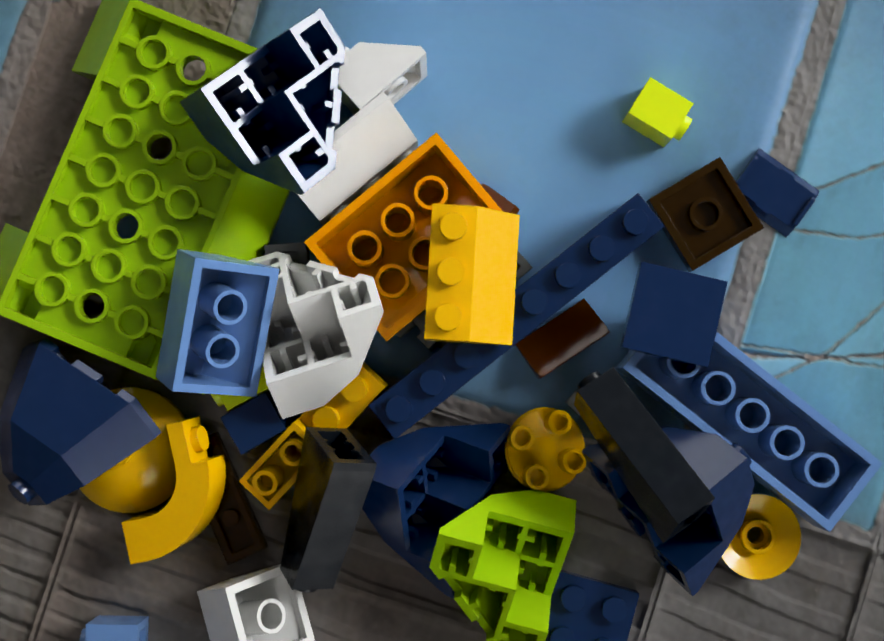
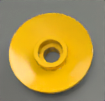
M752 494L743 524L722 555V560L731 570L749 579L765 580L782 574L793 564L801 546V529L795 514L784 502L775 497L765 494ZM753 527H758L760 530L759 539L755 542H750L747 537L748 531Z

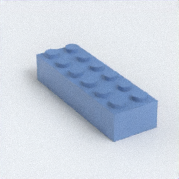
M716 332L709 367H700L629 350L615 368L693 431L717 434L730 445L736 443L741 446L751 458L750 468L753 478L810 524L830 532L883 464L718 332Z

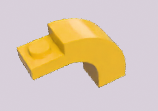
M200 416L166 424L176 470L175 489L170 501L162 510L142 513L121 522L130 565L160 558L192 541L209 525L220 506L226 480L224 454L208 457L209 437L205 427L201 425Z

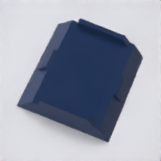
M760 148L736 179L737 185L756 216L785 237L800 223L819 194L818 189Z

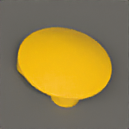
M551 407L531 409L518 417L510 427L507 443L505 442V459L508 468L516 480L527 488L544 492L560 489L570 483L586 467V460L582 453V450L585 449L583 434L578 424L564 410Z

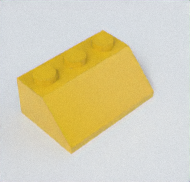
M432 203L424 331L425 341L512 346L520 215L480 206Z

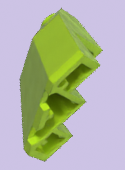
M540 490L491 494L439 529L429 568L439 580L443 578L455 592L453 599L471 622L477 621L486 632V641L546 640L549 629L551 596L575 532L577 500Z

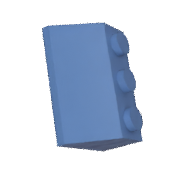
M177 249L156 378L173 392L256 397L280 269L219 254Z

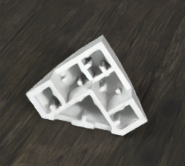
M277 251L248 260L280 269L263 357V367L266 384L282 419L326 405L359 375L384 313L374 277L358 273L353 278L339 274L337 267L311 260L307 265L293 262L289 254Z

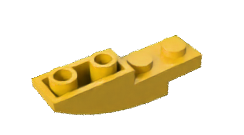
M364 362L359 375L326 405L304 412L245 473L239 482L270 510L296 484L306 427L348 429L388 384Z

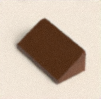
M582 299L515 345L536 377L541 379L609 334L610 331L587 301Z

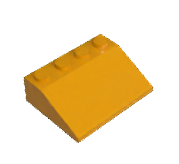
M437 132L304 241L321 263L337 267L339 274L355 278L358 273L374 277L384 309L377 331L386 342L426 310L432 203L480 206L502 211Z

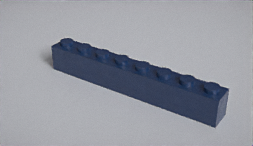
M637 193L515 289L512 346L448 342L368 406L393 438H398L660 231L665 225L640 194Z

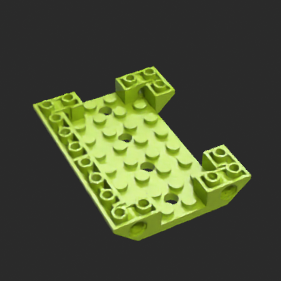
M139 0L101 1L72 68L74 73L94 81L30 232L5 223L0 235L1 316L158 380L156 372L177 249L219 254L246 261L264 256V245L269 244L290 194V190L238 168L203 137L180 104L181 100L258 48ZM194 60L204 62L206 70L200 79L195 81L185 79L184 69L189 62ZM159 138H168L172 143L171 153L164 159H154L151 155L153 142ZM125 216H134L138 221L136 234L131 238L122 239L117 231L119 221ZM98 294L104 301V310L100 316L91 319L84 312V303L89 296Z

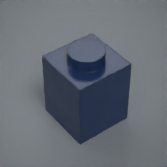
M270 391L258 395L220 417L241 455L250 452L283 433L290 426L287 420L290 417L282 419Z

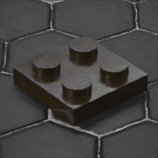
M721 157L646 201L648 206L665 225L662 229L688 272L697 269L764 228Z

